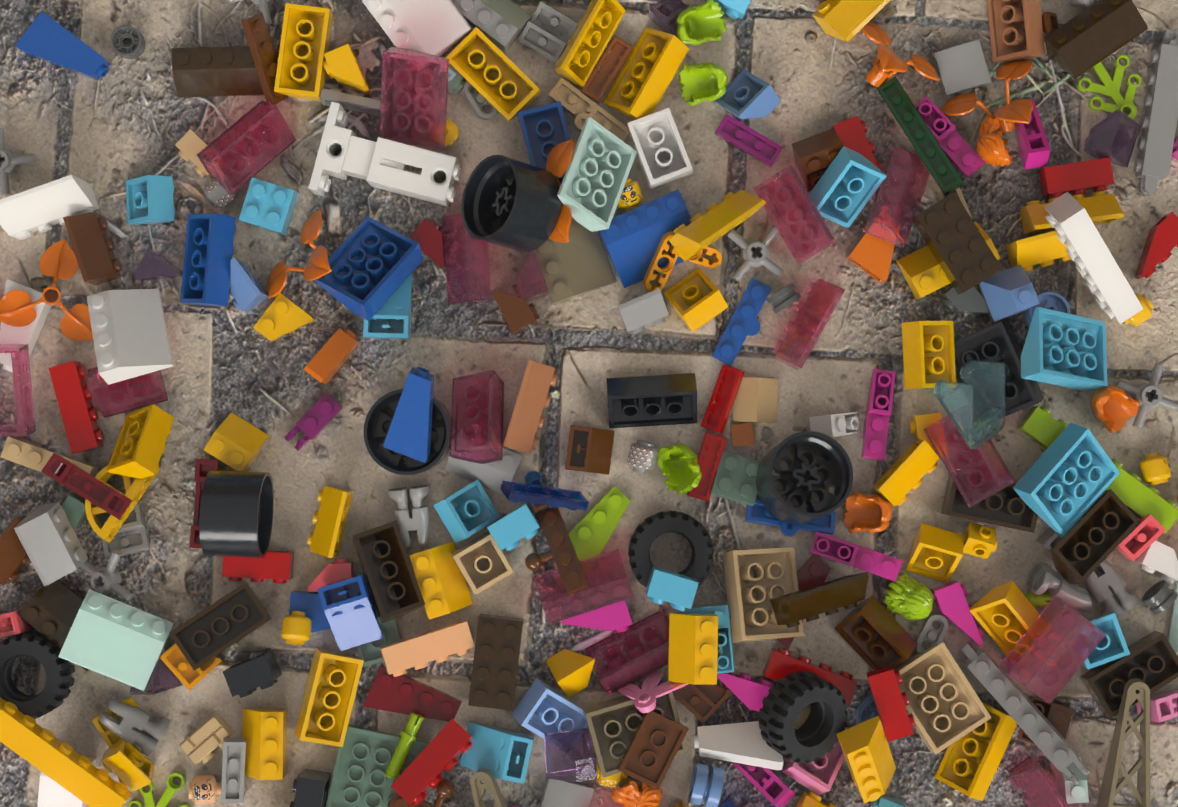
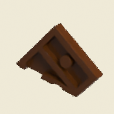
M688 684L672 691L673 696L703 724L733 693L730 689L717 685Z

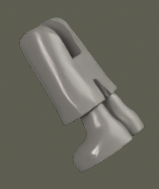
M429 485L409 488L412 507H408L407 487L388 490L389 497L395 500L398 505V509L393 510L394 517L406 550L412 549L411 532H417L419 547L427 548L429 509L428 506H423L422 502L423 498L430 492Z
M1106 559L1097 567L1098 571H1093L1085 580L1096 602L1100 603L1103 601L1106 609L1101 616L1115 612L1116 617L1124 613L1123 610H1129L1140 601L1136 594L1126 592L1124 589L1127 586L1126 582ZM1113 594H1116L1119 599L1120 606L1112 597Z
M1038 562L1030 570L1028 581L1033 583L1031 587L1032 593L1041 595L1048 589L1051 598L1062 601L1079 611L1087 612L1092 608V600L1088 590L1078 584H1069L1059 572L1051 569L1046 563Z
M113 699L109 701L107 707L119 716L115 717L107 712H102L99 720L120 738L131 745L134 742L141 745L142 753L146 756L153 752L158 740L162 738L170 723V720L166 717L161 718L158 722L149 721L151 714ZM144 730L152 736H147L141 733V731Z

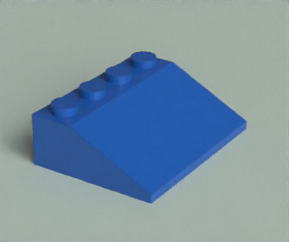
M679 189L613 218L609 229L598 231L624 288L644 279L661 238L665 233L674 231L682 224L686 226L691 224L689 221L691 216ZM666 257L660 258L657 266L661 268L667 266L669 259ZM678 257L674 266L684 262L683 259Z
M367 216L328 258L332 271L314 281L351 312L369 321L423 261L421 248L416 241Z

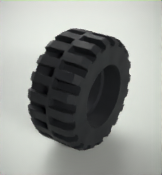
M661 511L644 519L631 536L628 547L630 566L640 584L647 587L652 567L654 566L650 559L652 543L660 535L672 532L685 537L692 550L689 565L678 574L695 578L699 582L698 587L703 584V580L709 576L710 568L714 562V547L705 527L690 515L677 511Z
M24 632L9 637L0 642V697L6 702L15 704L24 715H29L34 719L39 718L59 707L64 702L63 700L69 696L71 692L69 687L74 685L75 678H72L71 674L75 672V666H70L69 661L59 658L61 650L40 632ZM30 655L40 661L45 669V687L38 695H26L20 692L13 683L11 670L14 661L19 656Z
M798 671L787 674V678H780L776 681L777 684L771 686L768 690L769 694L767 697L764 696L762 701L763 707L759 710V716L761 717L759 729H761V736L766 741V744L782 756L796 763H809L815 761V758H823L825 753L831 752L834 749L833 745L839 742L837 734L844 731L846 727L844 722L847 720L848 715L847 711H845L847 705L842 692L835 685L815 673ZM811 704V711L807 720L801 727L795 730V723L799 714L806 706Z

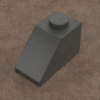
M951 286L941 295L944 299L942 301L943 304L950 311L954 310V312L973 314L990 313L984 297L975 287L958 295L954 287Z

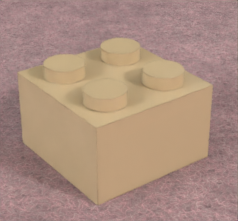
M490 532L451 553L475 595L514 573Z

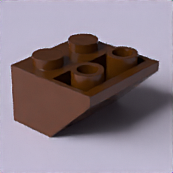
M833 128L792 144L795 161L808 192L813 190L843 148V143Z
M570 425L565 470L609 475L614 431Z
M1030 695L1029 699L1067 741L1077 709ZM1020 727L1017 738L1035 744Z

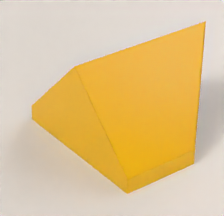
M564 648L546 659V662L556 682L567 697L570 698L588 687L595 659Z

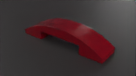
M55 452L41 471L119 520L132 502L126 496Z
M196 459L193 525H191L189 548H201L199 518L202 490L208 472L210 470H219V460Z

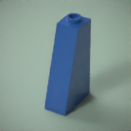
M43 11L40 12L15 45L25 54L97 81L108 73L111 64Z
M413 367L407 377L383 447L426 463L431 451L434 375L429 374L430 371L425 368Z
M294 590L290 593L289 615L292 614V611L305 612V617L312 620L311 633L331 629L318 592Z

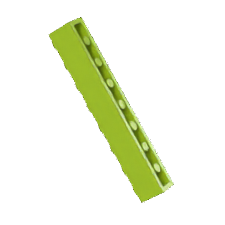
M1040 406V408L1032 407L1017 429L1047 450L1068 424L1061 419L1055 420L1051 417V411ZM1112 458L1111 461L1120 474L1104 493L1111 489L1139 519L1151 514L1166 529L1163 533L1166 534L1178 518L1177 504L1168 498L1164 500L1158 496L1159 491L1150 485L1146 487L1140 482L1141 478L1133 472L1127 473L1122 469L1123 465Z

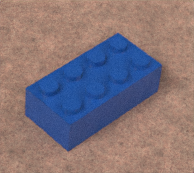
M561 101L517 112L530 164L547 170L546 161L550 151L556 145L570 140ZM564 176L561 178L557 177L561 183L563 181Z
M214 213L188 215L180 303L200 306H228L236 217Z

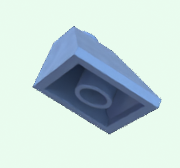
M745 69L726 87L724 95L714 100L716 104L740 119L766 117L781 102L770 84Z
M233 257L231 259V294L234 297L232 302L239 311L243 309L249 312L267 299L268 295L244 262Z
M1021 265L996 273L979 283L993 322L1034 308L1040 304L1033 284Z

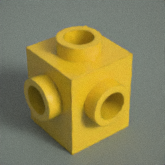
M970 522L963 534V552L987 559L991 551L995 552L998 545V539H995L996 529Z

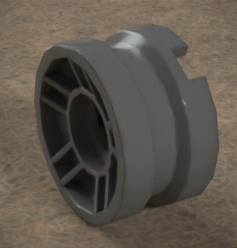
M122 25L117 27L111 35V46L121 57L135 59L144 52L145 39L136 28L130 25ZM126 39L132 41L129 46H126L124 42Z
M793 283L788 284L766 299L769 304L773 305L775 314L801 298L799 292H795Z
M1162 580L1147 590L1141 601L1145 605H1149L1150 610L1154 614H1159L1176 600L1178 593L1174 589H1170L1169 584Z

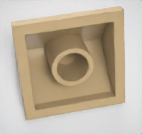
M743 377L733 403L732 421L777 423L778 379Z

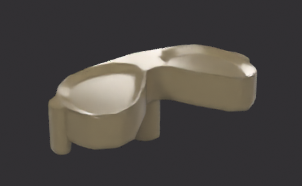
M896 6L884 12L881 9L871 20L893 16L897 13Z
M41 277L30 279L32 281V288L36 290L44 286L51 287L52 285L51 281ZM56 284L55 288L61 292L60 286Z

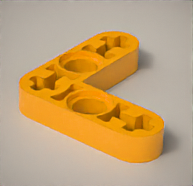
M673 231L665 233L661 238L644 276L643 283L649 292L656 289L661 291L664 288L677 258L681 257L673 245L670 247L667 243L675 235ZM709 245L688 260L707 268H716L722 262V255L717 248ZM702 252L709 256H711L714 253L716 257L715 260L711 259L709 262L707 257L702 255ZM666 257L669 259L668 265L663 268L658 267V260ZM656 278L659 283L652 286L649 281H654Z

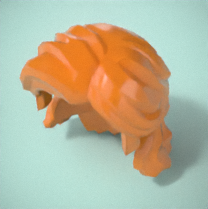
M987 116L981 122L979 128V140L977 141L978 155L985 163L992 166L996 165L998 167L1000 165L1003 167L1010 165L1013 158L1009 153L1010 148H1005L1009 140L1001 138L1003 131H998L996 134L1000 127L999 120Z
M1108 384L1107 387L1098 389L1092 395L1090 405L1094 417L1104 423L1109 433H1113L1114 431H1121L1123 425L1126 424L1125 419L1130 420L1131 416L1137 415L1136 412L1140 402L1126 395L1124 389Z
M853 491L852 495L847 497L843 509L848 512L843 513L845 517L843 523H845L844 527L848 529L850 534L864 531L869 533L881 532L889 526L893 508L888 501L877 494L864 495Z
M632 780L629 783H624L621 787L617 786L613 789L611 797L616 803L624 807H658L663 796V789L660 787L656 789L644 782L642 787H640Z

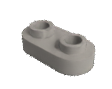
M467 81L464 85V92L478 116L484 120L493 119L498 111L480 93L473 94L471 90L474 87ZM490 106L491 111L486 113L483 111V108Z
M931 614L926 618L915 640L918 643L915 648L918 653L942 642L948 630V621L940 614ZM934 621L939 622V627L936 629L932 627ZM924 641L929 642L928 648L922 647Z

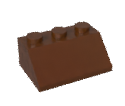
M96 212L63 217L84 282L97 286L121 278L120 271H122V266L119 259H115L113 253L115 245L112 238H108L106 231L108 223L105 217Z
M498 290L492 291L514 336L538 325L536 320L540 317L533 303L528 305L525 299Z
M28 515L15 517L0 536L1 585L16 582L21 575L19 571L22 567L31 563L14 530V527Z
M873 596L858 604L834 628L873 670L890 665L893 668L910 657L918 645Z

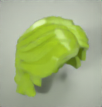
M707 0L705 3L698 6H690L682 11L677 17L678 25L676 32L678 39L683 43L700 45L707 41H721V35L726 32L727 28H725L726 24H724L726 19L721 18L724 15V11L721 10L722 7L719 6V3Z
M709 62L700 63L699 65L684 64V69L678 73L681 79L679 84L684 85L680 87L682 91L681 97L690 106L702 103L705 100L712 102L722 97L726 92L727 73L721 66Z
M675 443L674 445L660 448L657 462L663 475L668 477L664 481L668 487L667 489L669 491L676 490L679 494H684L691 491L693 487H697L702 473L697 463V455L690 447L683 443Z
M901 573V575H898L896 582L893 581V583L889 584L892 590H886L887 595L883 598L888 612L899 613L902 617H906L907 620L925 619L930 615L934 595L925 584L917 583L907 573Z

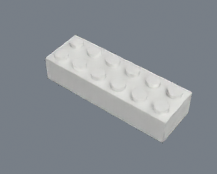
M1068 192L1046 205L1044 208L1048 215L1045 218L1051 227L1057 231V238L1063 245L1065 244L1067 248L1065 250L1066 253L1077 264V271L1082 278L1086 279V286L1092 294H1095V301L1105 311L1110 319L1115 318L1121 324L1142 311V305L1085 208Z

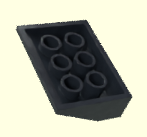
M1008 318L954 341L956 381L978 428L1038 404L1044 399L1037 381L1021 378L1022 348Z

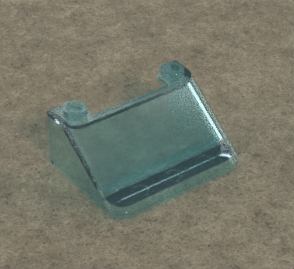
M970 360L960 371V377L964 380L963 383L947 382L946 380L936 382L934 395L970 449H977L1004 427L1005 363Z

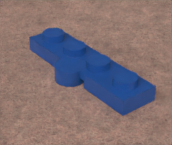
M754 278L751 279L711 355L712 357L732 366L747 335L754 336L760 331V323L756 318L772 287Z
M756 499L754 506L747 505L745 522L778 526L781 533L787 537L795 535L798 530L833 535L836 511L810 524L792 525L773 517L764 508L761 501ZM806 507L807 512H812L810 507Z

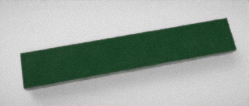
M896 76L878 87L879 94L944 196L964 185L963 180Z

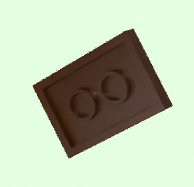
M654 710L645 713L617 767L618 771L659 789L689 728Z

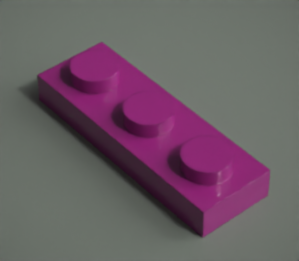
M728 114L724 116L714 133L769 167H772L783 149L782 146Z

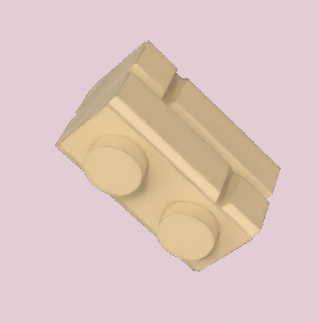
M215 713L179 745L196 765L201 761L205 764L215 755L212 752L218 746L221 749L223 748V738H230L229 736L234 731L218 713Z

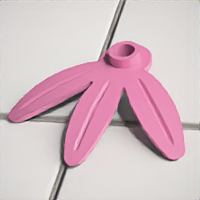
M656 672L644 680L642 689L634 684H623L617 690L623 696L634 699V705L640 712L648 713L655 709L656 698L688 684L666 681L657 686L661 675L660 672Z

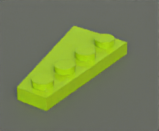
M616 486L569 532L586 578L631 502Z

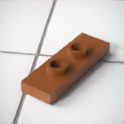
M615 35L580 92L599 104L634 49V46Z

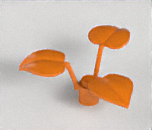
M869 21L862 28L863 33L871 41L879 44L877 47L878 55L872 63L874 66L865 76L871 85L879 87L887 77L891 78L897 72H906L908 65H912L919 74L937 82L940 81L935 68L924 57L912 54L910 56L911 60L905 62L891 48L886 46L891 44V40L885 30L879 25Z
M1012 61L998 68L996 77L998 79H1005L1006 105L997 108L994 115L981 100H977V94L963 93L954 96L944 104L941 112L948 116L965 115L979 105L989 117L999 120L1000 127L998 131H1003V133L1013 131L1016 127L1015 122L1029 124L1033 102L1029 99H1018L1010 103L1009 82L1011 79L1018 80L1026 76L1032 68V61Z
M568 140L556 145L548 155L546 169L554 175L559 187L562 183L557 177L561 178L566 173L574 152L575 140ZM562 202L558 221L548 239L564 243L569 242V228L573 216L571 208Z
M320 208L307 218L301 229V242L303 244L309 243L314 249L308 261L309 263L305 268L290 266L285 268V262H278L272 268L267 280V295L269 299L277 296L283 290L289 271L304 272V278L307 281L316 280L332 271L328 262L326 248L322 245L317 247L314 244V240L318 238L322 227V211Z
M58 241L52 244L40 259L41 273L47 277H53L51 287L45 288L42 292V298L31 303L30 295L25 291L12 290L6 293L0 300V322L14 327L27 326L37 317L33 307L44 302L48 306L58 305L67 314L60 322L61 331L67 338L74 341L93 340L88 306L78 303L69 311L60 301V291L55 288L57 278L62 280L70 279L78 270L75 253L67 241Z

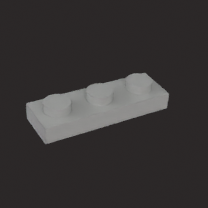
M335 88L321 90L320 99L322 105L330 106L331 102L341 104L346 110L387 118L388 104L382 98H366L355 92L346 94Z
M223 738L221 803H243L246 738Z

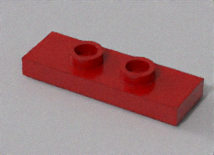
M725 364L722 365L701 427L723 434L745 371Z
M709 432L704 433L697 458V463L702 473L701 480L697 487H693L691 491L687 492V496L709 501L726 437Z

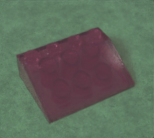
M390 47L383 51L380 138L403 144L439 149L445 148L449 59L413 49Z
M1055 595L999 667L1026 689L1050 704L1106 634Z

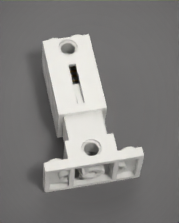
M331 102L308 188L315 195L324 197L325 192L329 191L331 185L329 176L346 180L349 175L364 179L372 187L447 207L449 202L454 201L456 194L454 183L455 180L459 181L462 171L456 157L380 137L377 138V142L359 138L352 130L345 128L348 115H346V111L341 104ZM339 149H342L341 154L335 156V152ZM439 177H446L443 183H437Z

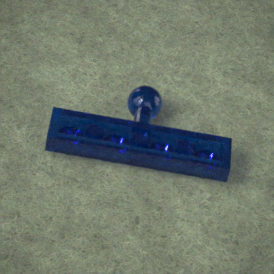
M530 471L526 474V484L503 481L500 487L506 499L513 503L527 502L535 506L542 504L552 508L564 507L573 511L577 509L586 510L589 504L581 491L543 486L542 476L537 471Z

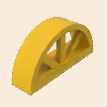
M107 465L95 478L113 488L106 483L115 475L107 471ZM161 468L154 475L142 479L136 478L133 483L131 482V477L123 476L126 492L124 496L132 500L120 520L110 515L103 527L99 522L98 514L106 513V511L85 499L87 519L98 536L109 543L112 541Z

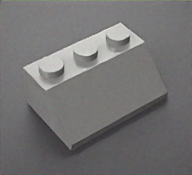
M456 0L454 3L471 27H477L491 42L507 52L532 18L531 15L511 0Z
M461 429L451 450L445 470L472 482L478 479L483 487L506 496L523 455Z
M59 501L37 506L14 527L44 586L76 571L88 559Z

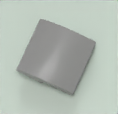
M540 1L518 41L557 63L568 41L577 29L578 22L545 2Z
M980 40L934 53L947 96L992 82Z
M139 503L136 504L110 543L102 539L104 556L107 560L110 559L113 550H118L121 552V556L151 549L144 516ZM108 512L98 514L102 527L111 515Z
M548 775L539 807H589L594 788L571 782L568 779Z

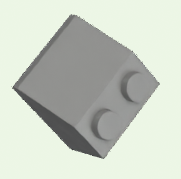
M656 289L617 307L627 333L632 332L633 335L645 331L644 326L653 323V326L666 322L665 317L669 315L660 289Z

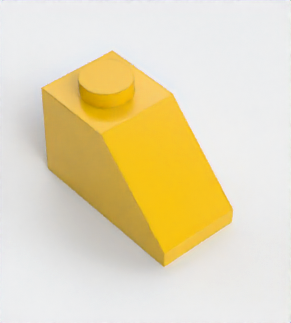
M942 413L911 416V421L908 422L910 434H913L916 440H925L938 457H947Z

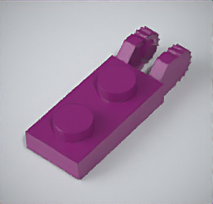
M325 393L296 423V426L285 436V439L287 441L292 440L302 430L306 436L299 440L294 447L299 451L310 439L313 440L343 407L328 393Z

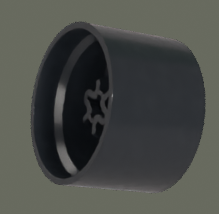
M503 155L489 156L475 167L465 185L461 203L463 224L467 232L478 240L520 252L533 251L546 242L558 221L561 208V200L557 196L560 189L554 175L545 169Z
M399 389L379 398L369 410L364 423L365 445L373 460L389 472L400 475L423 473L439 465L449 453L454 438L453 421L445 405L433 396L432 423L442 418L444 427L432 428V431L437 432L439 437L436 443H431V448L438 453L434 458L429 455L426 463L407 456V467L399 466L403 454H393L391 450L384 448L383 444L378 446L376 442L377 437L387 436L384 425L387 421H392L393 418L382 411L389 405L395 413L403 389Z
M814 431L795 433L780 442L763 457L756 475V490L764 508L776 519L792 525L813 523L838 509L846 501L853 484V468L844 448L828 435ZM795 446V459H793L788 447ZM821 455L826 462L819 466L815 462ZM801 456L808 458V465H805V462L801 460ZM780 461H785L788 464V470H783L780 467ZM772 469L780 476L772 475ZM817 472H821L824 475V481L821 480L819 475H816ZM803 474H805V478L808 479V481H807V482H803V481H804V478H802V477H800V476L803 475ZM775 482L782 484L783 490L781 492L776 490ZM824 486L834 487V494L822 488ZM812 492L819 496L818 503L812 500ZM783 494L787 496L785 500L781 498ZM791 497L798 501V508L791 505ZM806 504L811 508L812 512L806 511Z
M210 470L208 472L202 490L199 518L200 542L204 555L264 558L266 556L271 540L274 512L273 483L270 473Z

